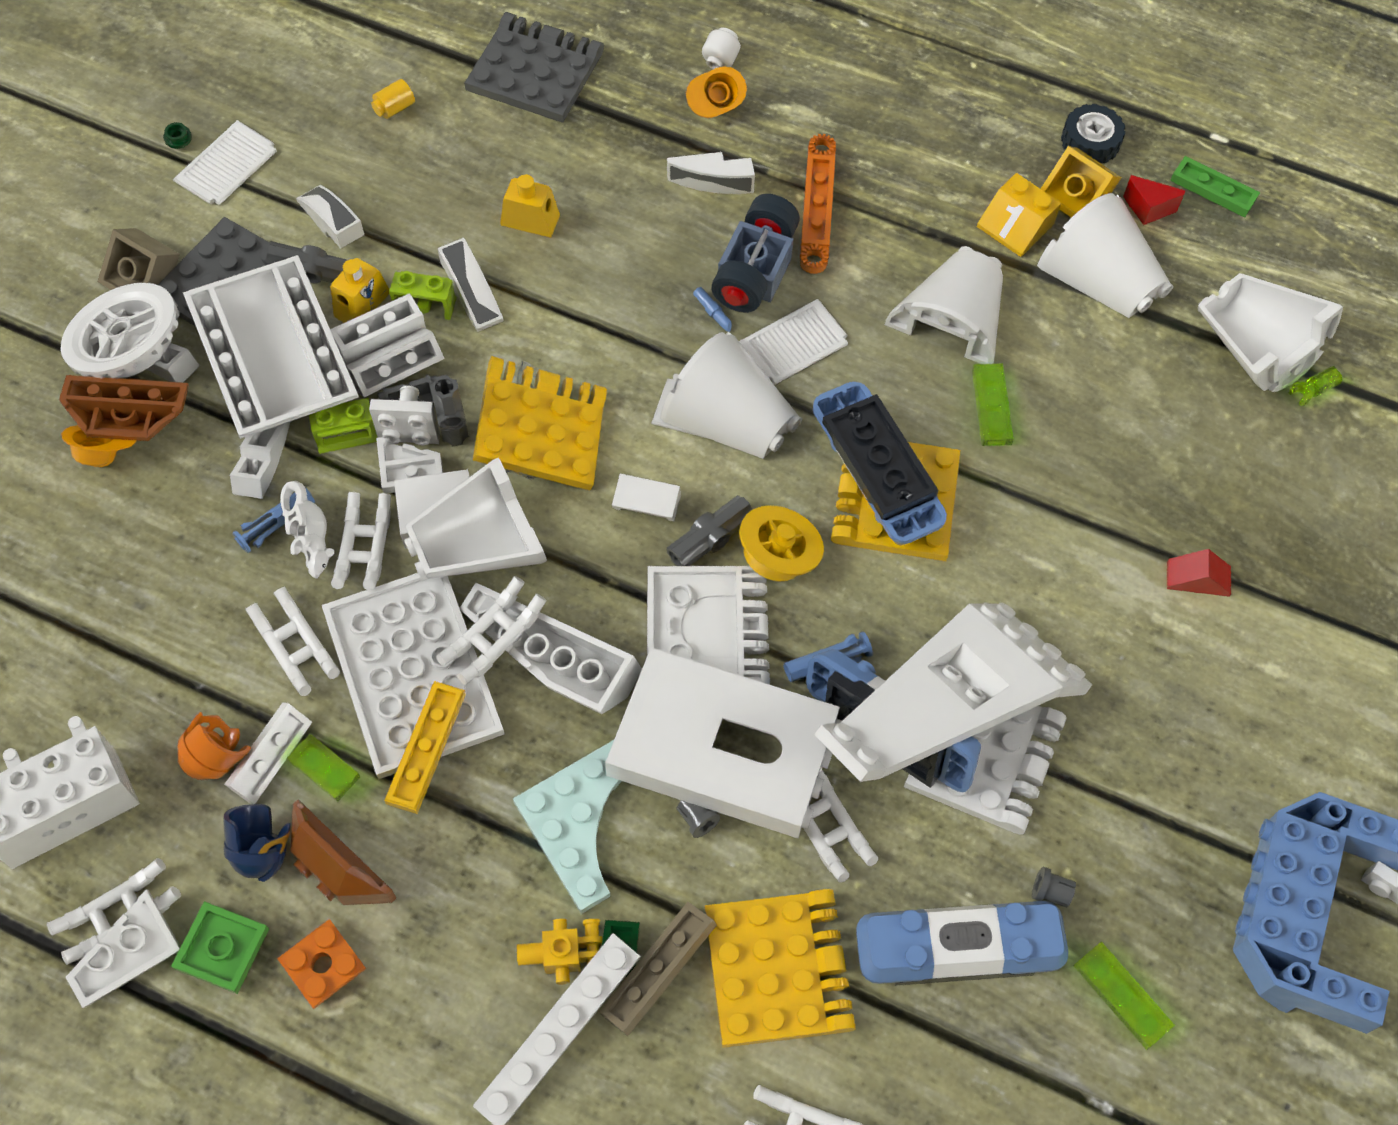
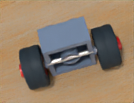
M761 194L753 200L745 216V222H739L718 263V272L711 286L714 297L727 308L737 312L749 313L755 311L760 306L762 300L771 303L790 264L793 248L792 237L800 221L799 212L791 202L775 194Z

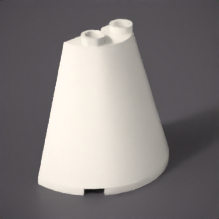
M1113 193L1098 197L1078 211L1063 226L1065 231L1060 234L1059 240H1051L1037 265L1046 273L1128 318L1138 311L1143 313L1153 303L1152 298H1164L1173 289V285L1168 280L1124 201Z
M961 247L958 252L954 253L889 313L884 325L911 335L916 326V321H921L968 340L964 357L992 368L995 357L1003 283L1001 261L995 257H988L974 251L970 247Z
M1239 273L1221 286L1218 296L1212 294L1209 297H1205L1198 305V311L1253 382L1264 391L1269 389L1272 392H1276L1296 382L1320 358L1324 351L1319 348L1324 345L1326 337L1333 338L1341 319L1343 306Z
M723 332L716 334L691 357L678 375V378L681 380L677 383L676 392L673 390L669 391L660 419L665 423L762 459L770 451L776 452L784 441L782 435L784 433L787 434L789 431L793 433L802 421V418L799 417L742 344L729 332L727 334Z
M499 457L489 462L405 525L409 538L404 541L411 557L418 555L419 562L414 565L422 581L427 578L528 566L547 561L542 546L525 517Z

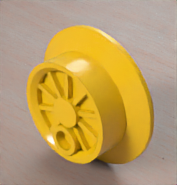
M772 505L761 506L747 513L741 522L739 535L744 547L745 559L749 566L764 578L773 581L794 579L798 575L814 570L823 557L824 544L818 530L808 519L791 509Z

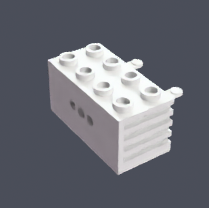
M74 716L68 721L73 737L23 762H21L17 751L13 748H9L3 753V759L8 769L0 773V860L11 869L140 804L115 748L110 745L108 740L102 736L95 726L86 730L83 721L78 716ZM53 761L54 767L48 768V764Z

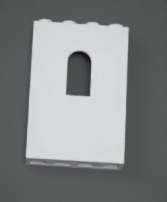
M651 647L605 762L606 776L799 838L801 828L808 829L814 809L808 808L811 797L818 799L824 779L818 778L821 767L828 769L832 757V752L814 734L821 724L842 722V720L837 719L840 707ZM722 719L775 736L782 745L781 756L775 762L764 764L713 748Z

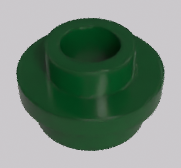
M174 122L165 128L163 139L168 147L180 149L186 147L191 142L192 134L190 129L184 124Z

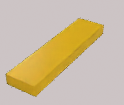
M436 681L433 682L385 797L386 805L418 814L466 696L465 690Z

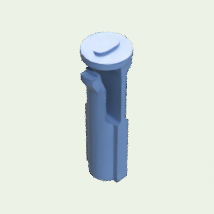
M305 488L307 492V499L315 503V500L312 497L311 493L308 491L307 488ZM296 493L290 496V509H293L295 505ZM281 503L255 521L240 525L243 532L252 529L243 535H240L237 531L232 533L236 542L247 553L251 552L248 546L250 541L259 536L253 543L254 546L256 545L259 548L267 536L285 524Z
M860 632L859 639H857L854 634H851L841 643L785 662L783 667L789 681L794 682L807 677L809 660L814 655L831 649L840 651L855 662L862 661L861 653H864L868 658L873 656L868 636L865 632Z

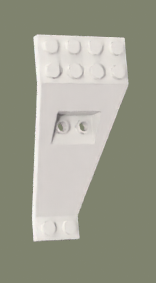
M986 602L984 604H968L842 722L821 724L814 735L860 782L876 780L1051 699L1085 695L1092 684L1084 678L1085 673L1082 669L1074 664H1068L1060 657L1062 653L1058 648L1050 643L1043 642L1037 636L1038 631L1034 627L1018 620L1014 616L1016 614L1010 606L1001 602L999 604H989Z

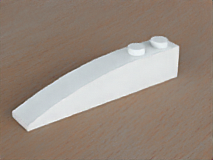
M475 583L460 606V610L476 623L495 603L500 593ZM515 601L505 613L514 621H517L516 618L527 606ZM539 612V616L528 630H525L506 649L513 658L547 688L600 714L607 712L627 699L642 671L641 666L633 655ZM496 621L485 631L495 642L506 632Z

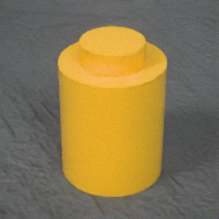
M400 78L373 94L371 105L379 117L383 116L388 119L414 104L415 97L409 85Z

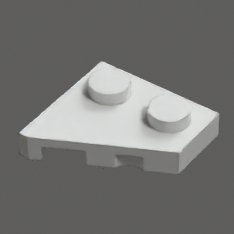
M376 438L383 493L395 492L394 480L443 473L440 453L427 449L419 450L415 446L405 443L403 446L388 443L386 438Z

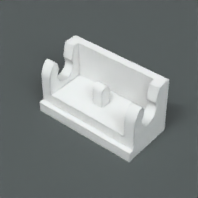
M620 474L612 508L631 510L674 521L681 498L680 486Z

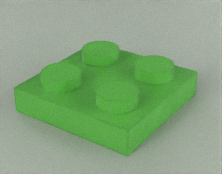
M204 901L171 967L174 970L238 994L269 928L267 925Z

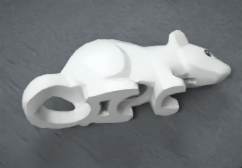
M298 481L287 482L282 488L280 503L283 510L282 515L285 516L286 534L293 535L295 538L291 544V554L304 553L309 574L317 579L326 568L329 558L334 555V550L326 548L324 540L327 529L326 518L322 510L307 499V492L302 483ZM295 491V505L293 509H290V496Z

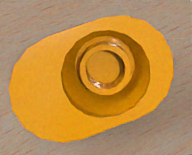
M723 66L691 80L686 90V99L688 106L695 114L704 118H713L731 111L742 104L746 97L747 86L744 77L739 71L732 67Z
M78 425L70 426L61 433L62 440L70 445L73 459L83 465L94 467L108 466L114 461L117 451L129 448L137 441L87 437Z

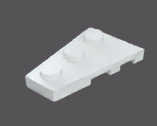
M146 889L138 897V900L115 922L110 931L93 946L66 976L82 1008H86L175 955L181 948L149 890Z

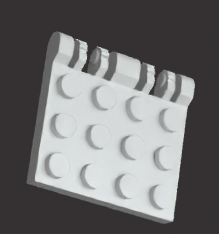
M648 566L647 656L652 647L770 685V673L767 672L770 669L769 662L765 659H744V652L747 654H763L769 651V644L764 641L769 637L768 616L763 614L768 611V604L765 601L743 600V595L747 597L764 596L767 593V586L765 585L767 578L756 573L750 566Z
M1036 706L972 736L980 742L981 750L973 783L966 792H957L938 779L929 788L910 774L904 787L1013 833L1024 834L1029 822L1026 817H1031L1032 806L1018 799H1010L1009 795L1012 791L1029 799L1038 798L1040 791L1036 786H1042L1050 765L1047 760L1052 759L1054 752L1053 748L1041 742L1030 741L1031 736L1034 735L1050 742L1058 741L1061 735L1059 731L1063 729L1067 717L1062 712L1050 707Z

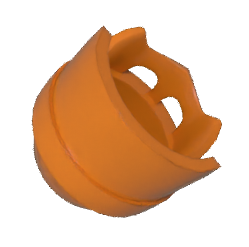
M200 712L179 738L178 763L183 772L191 778L197 780L219 779L244 758L251 747L246 745L238 752L233 751L238 744L240 730L238 728H230L218 715L203 716L202 712ZM209 723L207 727H204L201 724ZM217 727L224 732V736L222 737L213 730Z

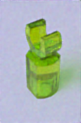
M1330 366L1309 377L1305 382L1297 381L1292 385L1288 393L1290 395L1295 392L1302 393L1304 396L1300 399L1298 405L1305 406L1312 397H1317L1340 385L1343 380L1342 374L1335 366Z

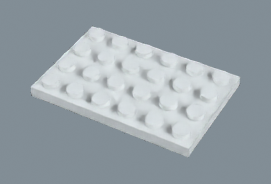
M416 573L377 586L373 590H365L322 605L378 779L396 773L434 681L463 689L466 693L441 757L505 734L484 674L474 678L467 684L461 683L458 678V673L478 659L473 644L464 655L458 659H453L444 666L436 658V655L447 649L451 643L468 631L448 576L427 578L422 581L419 574Z

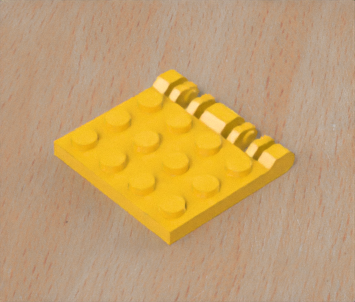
M491 356L487 368L473 461L488 464L499 457L504 469L590 491L594 486L602 414L607 388L594 385L590 394V383L582 382L579 388L578 400L570 399L573 378L566 377L559 396L557 391L560 375L541 369L537 372L534 388H530L534 369L529 366L523 370L521 385L512 383L516 370L515 362H507L503 380H501L504 359Z
M908 442L938 489L937 497L945 508L947 516L942 528L902 546L895 544L883 525L877 522L874 515L875 512L846 465L843 464L841 469L843 474L840 476L838 497L840 499L836 502V507L840 512L859 515V519L854 516L841 514L834 517L833 524L835 526L832 528L831 541L839 545L947 561L961 450Z
M832 889L815 890L805 894L705 905V914L717 924L709 934L708 940L722 1048L845 1033L856 1030L854 1014L833 1015L826 1018V1014L853 1009L850 1000L839 999L827 1003L823 1001L822 992L841 991L849 987L848 979L843 977L820 981V976L836 975L847 971L843 946L833 945L815 949L816 944L831 943L841 939V934L838 930L831 929L814 934L811 923L830 922L838 918L837 910L822 909L836 905ZM814 909H821V910H816V911H813V912H810V911H809V910H814Z

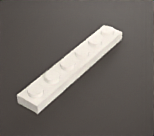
M613 933L474 1103L473 1107L493 1125H506L641 956Z

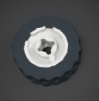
M1085 104L1082 107H1076L1073 112L1069 113L1062 131L1061 141L1063 142V149L1066 150L1068 146L1075 147L1099 163H1107L1110 159L1113 160L1121 148L1126 132L1124 131L1125 123L1122 122L1121 116H1118L1113 109L1110 110L1104 105Z

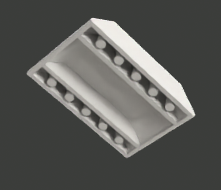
M298 255L183 292L240 439L359 398Z

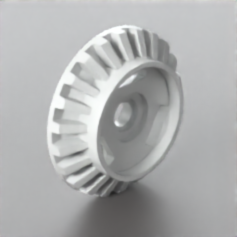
M134 283L112 289L88 303L71 320L61 341L62 357L77 375L121 379L136 375L157 362L168 349L173 337L172 332L178 326V321L176 320L179 317L178 305L166 289L156 284Z

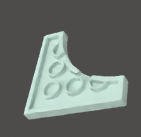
M614 740L513 798L515 806L581 914L610 897V892L599 869L596 837L603 807L611 792L622 782L621 780L606 776L605 762Z

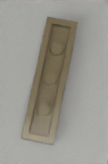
M687 902L600 1009L599 1013L626 1036H629L717 926L715 921Z

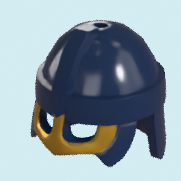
M249 804L237 806L226 811L223 816L225 835L223 849L225 858L233 869L243 877L258 878L262 882L269 880L278 872L286 856L287 840L290 836L291 823L285 824L279 834L272 833L271 808L268 805Z

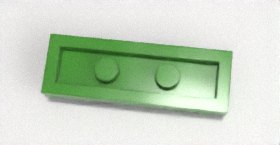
M1187 156L1183 158L1170 180L1244 218L1260 194L1259 191Z

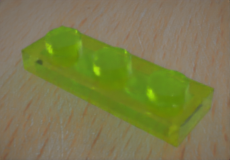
M1003 363L974 364L972 375L982 446L1012 445L1014 437Z
M1102 941L1073 965L1146 1050L1175 1026Z

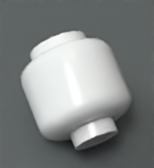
M728 28L715 29L709 33L702 48V55L706 60L707 66L715 69L723 66L731 67L741 47L737 34Z

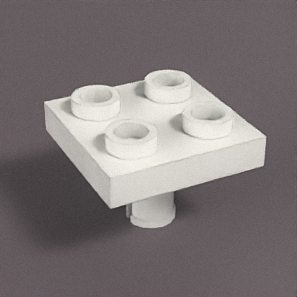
M413 386L401 387L399 400L371 399L369 410L377 436L386 438L387 442L391 444L399 442L415 443L418 445L439 444L440 431L433 402L418 401L419 390Z

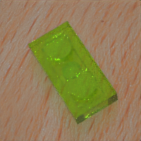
M309 734L287 757L293 766L337 802L361 778L357 771L312 734Z

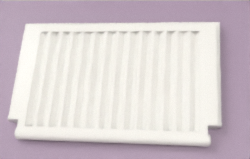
M237 120L173 178V181L212 205L215 202L220 205L271 158L277 150L274 148L272 141Z
M818 299L739 341L774 385L848 345L847 340H845L847 334Z

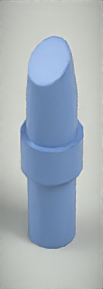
M702 287L697 288L693 295L704 306L709 316L714 318L725 331L730 332L732 323L722 311L720 305L713 301Z

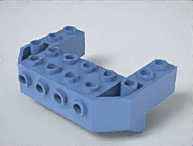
M1318 792L1277 811L1269 820L1265 819L1259 831L1260 841L1251 864L1252 873L1243 896L1244 906L1242 914L1238 919L1235 929L1236 938L1233 952L1258 995L1278 1010L1288 1013L1294 1008H1299L1367 1034L1383 1025L1390 991L1318 965L1343 851L1375 863L1380 861L1389 868L1398 871V819Z

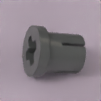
M682 800L676 808L690 826L689 832L694 838L704 836L720 821V815L716 811Z
M1043 866L1036 876L1032 889V899L1037 901L1044 899L1067 908L1074 897L1076 882L1053 874L1051 869Z

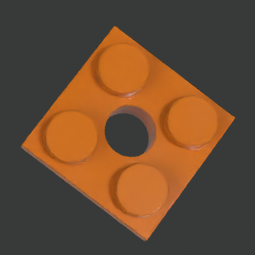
M330 919L277 958L313 1009L366 969ZM321 957H330L332 964L329 970L324 973H316L314 971L315 962Z

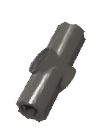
M270 241L265 266L298 255L310 283H320L321 281L332 283L343 271V264L347 259L327 255L326 251L316 246L305 245L302 248Z
M448 375L438 376L434 383L430 385L443 442H448L452 447L463 445V441L469 436L457 380L450 378Z
M737 495L713 514L707 512L701 515L693 523L690 531L667 547V554L674 565L691 566L709 551L710 553H715L721 550L729 542L731 535L740 529L741 522L746 514L753 510L750 503L744 497Z

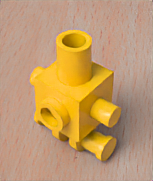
M567 919L553 920V930L542 931V942L517 944L518 966L543 964L546 974H556V984H569L570 972L581 971L580 963L587 962L588 964L599 951V946L602 945L603 937L599 936L600 920H583V926H585V936L579 937L577 928L567 929ZM580 948H587V951L580 952Z

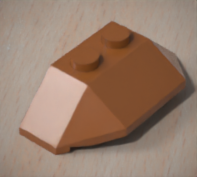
M66 375L59 401L87 437L150 441L183 411L189 385L182 382Z
M299 799L293 803L290 851L297 859L293 865L306 879L313 875L320 882L316 888L330 902L336 898L342 905L392 903L396 899L393 890Z

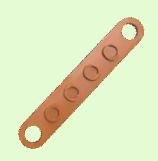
M826 134L814 135L808 145L800 266L804 271L811 274L823 272L827 268L829 259L836 142L833 137L830 138V135L826 136ZM824 145L827 146L829 150L827 149L823 152L822 150H820L819 152L818 149L816 150V146ZM815 255L820 257L821 261L814 264V262H808L806 258Z

